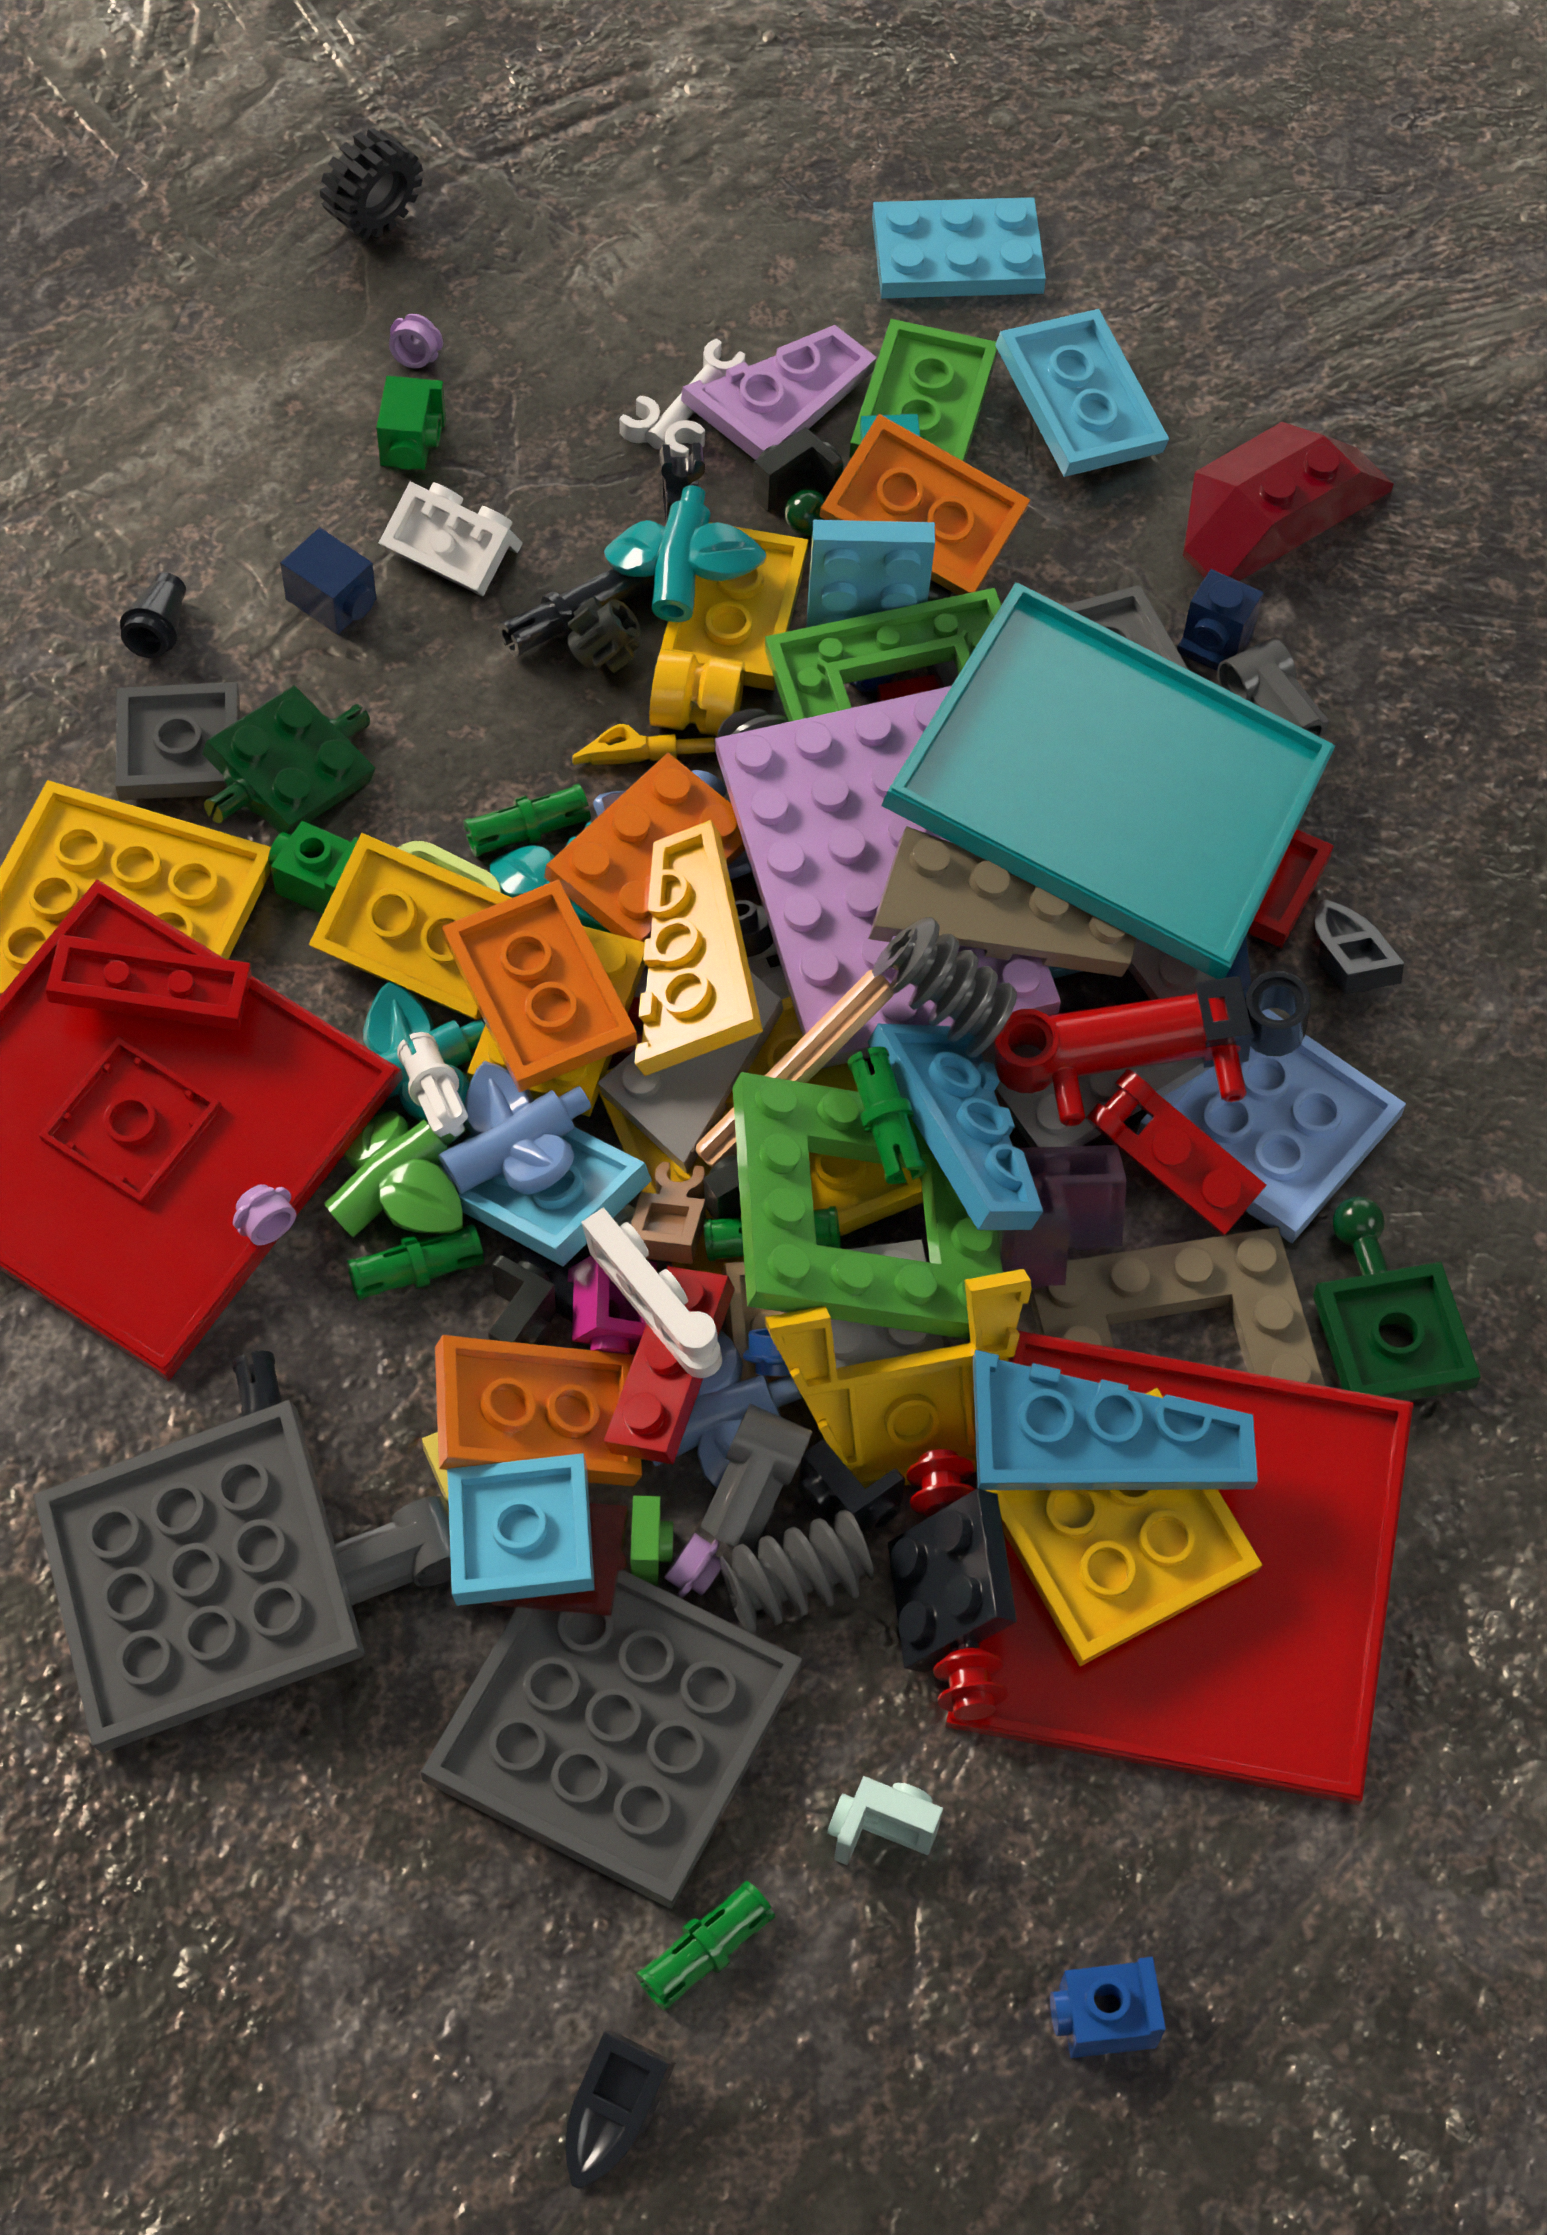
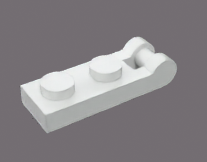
M604 1207L582 1221V1227L592 1257L683 1369L696 1378H707L714 1375L722 1364V1352L713 1319L708 1314L700 1311H688L684 1306L688 1303V1299L683 1288L667 1269L657 1273L646 1260V1257L649 1256V1251L641 1236L630 1223L626 1222L619 1227Z

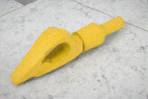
M617 724L572 756V763L574 765L589 762L592 765L627 764L645 761L649 758L650 761H659L667 753L677 759L678 754L715 752V739L710 737L676 740L675 734L647 737L639 735L629 725ZM617 741H622V742H619V743H615V744L609 745V744L614 743V742H617Z

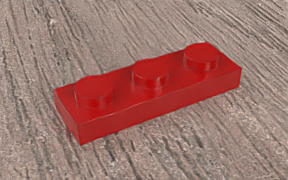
M60 934L46 986V994L50 1003L239 1031L252 972L251 965L248 962Z
M667 1266V1270L676 1278L687 1296L688 1303L684 1306L689 1312L700 1311L708 1314L713 1319L719 1336L735 1291L729 1276ZM648 1324L645 1326L604 1442L612 1454L673 1465L704 1378H696L688 1374Z

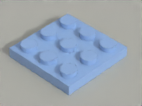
M1269 1009L1262 1011L1270 1019L1284 1020ZM1306 1034L1298 1048L1292 1053L1280 1057L1266 1056L1250 1047L1249 1060L1247 1062H1240L1247 1092L1246 1096L1240 1101L1226 1102L1222 1100L1215 1066L1163 1096L1167 1102L1267 1185L1246 1211L1269 1228L1278 1227L1280 1235L1290 1243L1297 1239L1398 1121L1406 1105L1405 1102ZM1147 1114L1140 1121L1138 1135L1151 1121L1152 1117Z

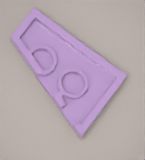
M833 325L777 348L775 356L748 366L746 362H742L730 367L726 371V376L707 384H703L701 380L686 385L682 388L681 401L757 460L766 448L772 445H779L803 428L809 429L874 371L877 357L836 325Z

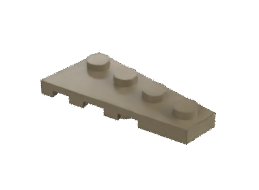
M908 826L905 827L899 840L868 938L891 942L893 936H897L914 922L925 917H932L940 925L939 936L952 934L959 941V946L984 949L985 957L1010 960L1013 954L1039 957L1042 964L1046 966L1120 977L1124 975L1131 963L1137 940L1136 937L954 843Z

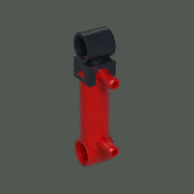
M1271 971L1260 975L1251 983L1246 993V999L1241 978L1237 976L1196 982L1194 994L1049 1016L1036 1009H1019L1011 1013L1005 1027L995 1039V1069L999 1080L1008 1089L1018 1093L1033 1094L1044 1090L1053 1082L1060 1123L1069 1127L1081 1124L1086 1118L1078 1076L1202 1058L1204 1068L1215 1066L1222 1100L1237 1102L1242 1100L1247 1094L1240 1062H1247L1249 1060L1250 1047L1263 1055L1279 1057L1292 1053L1298 1048L1306 1034L1311 1008V995L1306 984L1297 976L1284 971ZM1269 1008H1279L1286 1011L1290 1017L1284 1020H1273L1266 1017L1262 1011ZM1022 1045H1032L1039 1048L1042 1052L1031 1058H1023L1012 1051Z

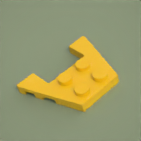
M1024 1269L965 1280L970 1332L969 1343L836 1368L831 1317L826 1306L765 1317L768 1332L799 1392L810 1409L826 1443L865 1489L895 1468L904 1476L905 1485H910L906 1477L909 1467L918 1462V1458L922 1454L937 1449L953 1450L958 1456L969 1459L973 1463L974 1472H977L973 1355L975 1350L999 1355V1360L1007 1362L1009 1358L1014 1357L1020 1336L1016 1328L1023 1303L1028 1304L1032 1290L1031 1280Z

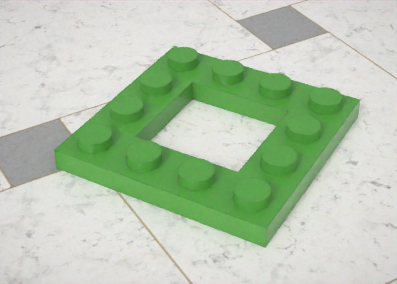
M995 588L765 636V652L788 722L852 708L844 687L846 683L953 660L958 674H960L1001 607Z
M741 1072L732 1088L747 1307L788 1313L826 1306L831 1319L970 1340L965 1280L1003 1273L998 1230H978L912 1118L909 1122L922 1160L927 1166V1171L921 1176L930 1262L816 1245L809 1152L882 1164L873 1134L865 1131L860 1118V1114L865 1110L860 1094L856 1091ZM901 1155L899 1157L901 1167L906 1168L903 1156Z

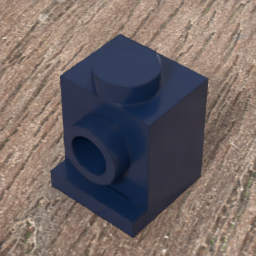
M1210 569L1190 601L1183 637L1177 646L1179 654L1218 671L1220 662L1243 652L1253 637L1264 592Z

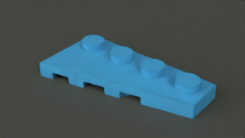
M878 1023L867 1043L870 1048L880 1046L888 1049L889 1060L901 1098L909 1100L914 1113L912 1117L913 1122L925 1139L978 1230H1032L1043 1213V1209L1024 1152L1012 1146L1009 1135L1015 1126L1009 1108L998 1105L994 1091L1000 1081L994 1064L984 1062L982 1054L974 1058L966 1055V1050L973 1037L970 1033H967L956 1042L948 1040L947 1033L951 1026Z
M979 1350L974 1352L973 1380L978 1489H1253L1258 1482L1252 1414L1167 1394L1160 1398L1128 1390V1385L1103 1379H1101L1100 1383L1060 1374V1369L1032 1363V1366L1029 1367L999 1360V1355Z

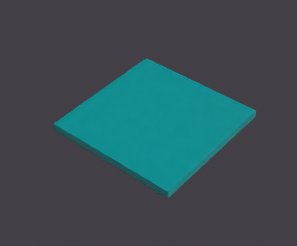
M1015 582L888 789L881 806L998 865L1021 879L1215 979H1223L1236 958L1333 753L1335 745Z

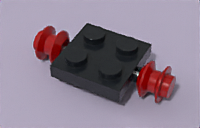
M937 1449L922 1454L918 1458V1462L909 1467L906 1472L908 1482L922 1488V1490L911 1497L910 1506L916 1513L929 1518L887 1542L904 1669L922 1673L933 1669L934 1676L937 1679L948 1682L950 1685L949 1689L943 1691L938 1696L939 1707L953 1712L954 1716L958 1719L977 1720L992 1715L996 1711L995 1706L1005 1701L1008 1696L1005 1686L991 1680L992 1676L1002 1670V1658L989 1651L980 1649L979 1643L1016 1623V1611L998 1494L962 1484L963 1481L973 1474V1463L967 1458L958 1456L953 1450Z

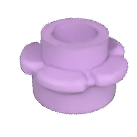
M408 314L405 319L397 318L391 325L389 348L393 357L399 363L409 368H421L428 362H434L438 358L437 351L443 347V338L440 331L427 318L419 314Z
M257 1185L246 1191L236 1203L237 1212L233 1218V1225L238 1230V1233L242 1236H248L255 1245L271 1243L284 1235L296 1219V1211L289 1203L291 1200L290 1192L284 1187L274 1189L267 1185Z
M694 1533L680 1551L664 1576L667 1581L680 1589L677 1594L679 1597H685L691 1589L702 1596L721 1570L720 1558L714 1555L720 1546L718 1540L715 1539L711 1544Z

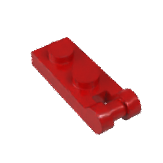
M1126 1069L1115 1082L1118 1088L1104 1106L1097 1103L1086 1116V1120L1222 1236L1225 1235L1267 1185L1161 1097L1144 1079L1132 1070ZM1137 1106L1152 1117L1151 1121L1139 1135H1136L1123 1123Z

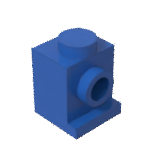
M1153 1957L1138 1958L1135 1963L1065 1970L1059 1985L1060 1991L1050 1993V2008L1054 2032L1057 2037L1067 2036L1070 2058L1157 2048L1166 2030ZM1114 1995L1119 2001L1120 2009L1114 2013L1102 2012L1097 2008L1094 1997Z

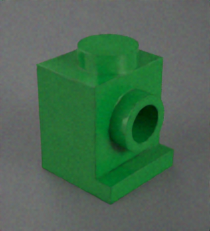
M386 376L376 427L380 466L398 467L405 470L426 469L429 447H439L441 427H445L446 422L443 381Z
M304 821L300 822L292 835L286 832L280 833L274 840L268 856L275 893L323 914L359 838L354 837L352 842Z

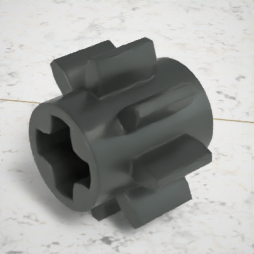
M593 596L573 612L575 617L568 622V626L573 630L568 635V644L573 655L585 667L596 670L606 663L608 668L613 673H616L635 658L633 652L640 647L635 638L640 635L641 629L637 618L624 603L618 600H611L605 606H602L599 600Z

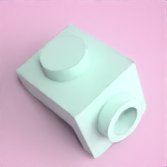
M863 1776L855 1797L842 1794L832 1816L827 1834L838 1838L834 1860L848 1865L862 1829L929 1855L939 1829L943 1808L932 1804L931 1796L915 1786L905 1783H894L890 1787Z

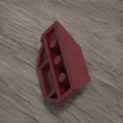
M1280 422L1195 471L1183 557L1204 578L1212 569L1237 581H1241L1390 493L1394 483L1357 447L1310 430Z

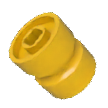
M668 649L660 650L651 691L650 726L683 731L689 723H694L700 734L718 736V729L723 721L733 713L740 711L745 679V662L711 657L706 664H699L696 655L693 653Z

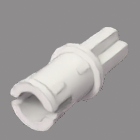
M424 1032L413 1033L409 1036L417 1051L414 1055L409 1044L404 1039L397 1048L398 1058L402 1065H404L410 1079L408 1093L413 1102L423 1108L434 1134L442 1137L451 1133L456 1137L464 1131L465 1128L462 1123L468 1118V1114L457 1092L459 1078L455 1070L444 1063L439 1052V1046L432 1035Z

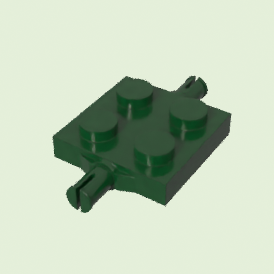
M293 685L206 741L202 755L223 775L228 788L205 801L204 807L208 816L210 817L214 814L212 820L216 823H221L242 807H247L248 810L262 816L279 834L286 832L291 835L301 821L309 823L371 781L376 768L349 740L351 736L370 725L368 712L365 710L361 713L363 707L355 704L335 719H330Z

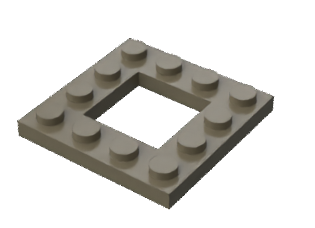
M1278 1227L1027 1267L1026 1273L1031 1280L1032 1288L1030 1302L1040 1335L1114 1348L1108 1325L1229 1306L1247 1372L1325 1386Z

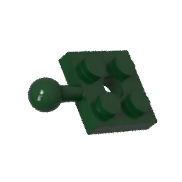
M1356 1196L1344 1200L1334 1212L1333 1229L1340 1241L1354 1247L1362 1276L1317 1283L1313 1293L1342 1389L1403 1401L1475 1389L1481 1376L1442 1261L1388 1271L1378 1241L1385 1225L1381 1208L1373 1200L1366 1197ZM1387 1324L1400 1325L1411 1334L1413 1344L1402 1348L1391 1346L1382 1339L1379 1328Z

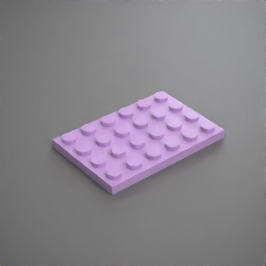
M952 686L716 738V755L803 1036L869 970H873L881 952L890 943L868 938L898 843L905 827L908 826L946 840L881 805L888 789ZM959 946L958 952L971 950L976 954L979 959L978 968L990 966L998 975L997 984L1003 982L1014 986L1017 991V998L1013 1011L1036 1009L1046 1013L1048 1016L1059 1012L1061 1001L1049 966L1043 965L1039 957L1013 954L1010 960L985 957L984 949ZM891 967L882 975L891 983L896 971ZM909 984L900 992L895 993L821 1069L845 1064L852 1055L859 1051L862 1052L864 1059L870 1058L868 1053L870 1046L867 1042L878 1023L930 1025L928 1017L934 1003L929 1000L920 1008L911 1009L908 1002L915 987ZM949 1016L936 1026H951L954 1020Z

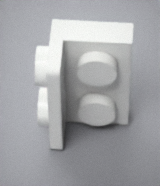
M410 481L378 543L384 549L478 595L484 596L506 551L509 549L518 553L523 544L510 530L513 522L504 515L485 506L480 508L478 514L461 506L463 498L440 484L433 482L430 489L427 490Z

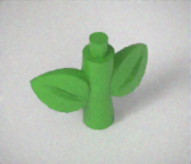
M396 1111L376 1113L344 1154L346 1161L357 1170L356 1173L324 1202L325 1206L352 1237L366 1227L383 1209L393 1225L408 1231L418 1233H451L463 1228V1209L457 1188L449 1174L442 1167L438 1166L441 1164L438 1154L449 1149L448 1145L460 1135L455 1137L449 1133L439 1137L434 1134L431 1126L425 1119L411 1130H408V1122Z

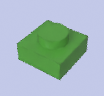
M633 1496L631 1574L654 1586H658L659 1562L673 1561L674 1521H660V1496Z

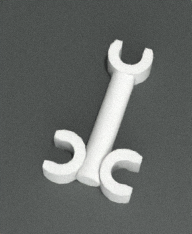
M718 339L710 341L704 348L703 369L689 384L701 380L703 384H707L726 376L728 368L745 362V353L739 351L732 360L727 362L719 361L721 357V341ZM682 393L661 416L659 405L653 399L639 396L636 399V415L644 420H634L624 414L619 418L620 434L624 439L633 443L648 442L655 449H660L662 445L670 444L672 457H689V449L681 443L693 444L700 442L702 447L705 445V429L700 424L688 420L694 411L681 401Z

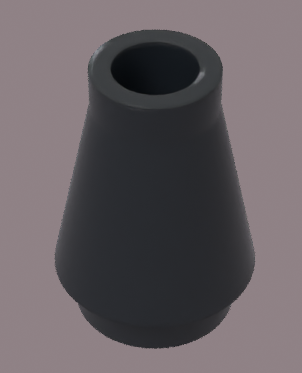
M171 573L155 575L150 586L122 615L120 619L121 639L124 645L134 654L144 658H157L175 646L182 601L186 594V586L179 577Z

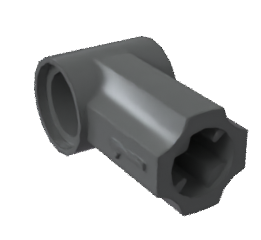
M1275 638L1268 639L1220 662L1218 666V679L1221 687L1318 737L1326 734L1329 720L1296 680L1297 673L1292 656L1286 646Z
M750 1403L725 1459L730 1461L700 1527L722 1542L734 1547L744 1544L753 1551L773 1512V1506L782 1486H788L794 1476L812 1431Z
M429 1496L413 1501L399 1509L391 1517L389 1524L335 1544L351 1605L414 1582L417 1586L426 1587L451 1580L449 1504L445 1497Z

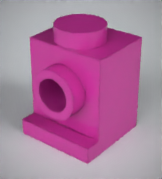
M592 1255L569 1268L568 1282L574 1283L572 1341L590 1344V1350L630 1354V1351L638 1348L647 1323ZM648 1261L657 1272V1262Z

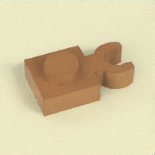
M662 1162L655 1171L656 1194L640 1193L631 1225L641 1236L649 1251V1256L646 1259L693 1264L703 1231L704 1220L706 1219L703 1181L705 1173L703 1166H695L693 1175L689 1180L674 1182L671 1180L670 1163Z

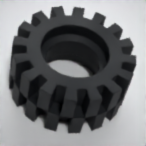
M372 128L368 129L367 135H364L362 132L355 134L352 146L345 142L340 147L343 154L339 159L334 156L331 158L328 165L333 170L331 173L323 174L321 182L326 187L320 189V198L324 200L321 204L324 209L356 236L359 235L363 239H369L370 234L375 238L382 236L383 226L389 231L397 226L395 218L399 215L404 219L409 211L405 206L408 202L415 203L418 194L413 189L421 187L423 178L418 175L423 171L422 164L418 162L419 158L382 129L378 131Z

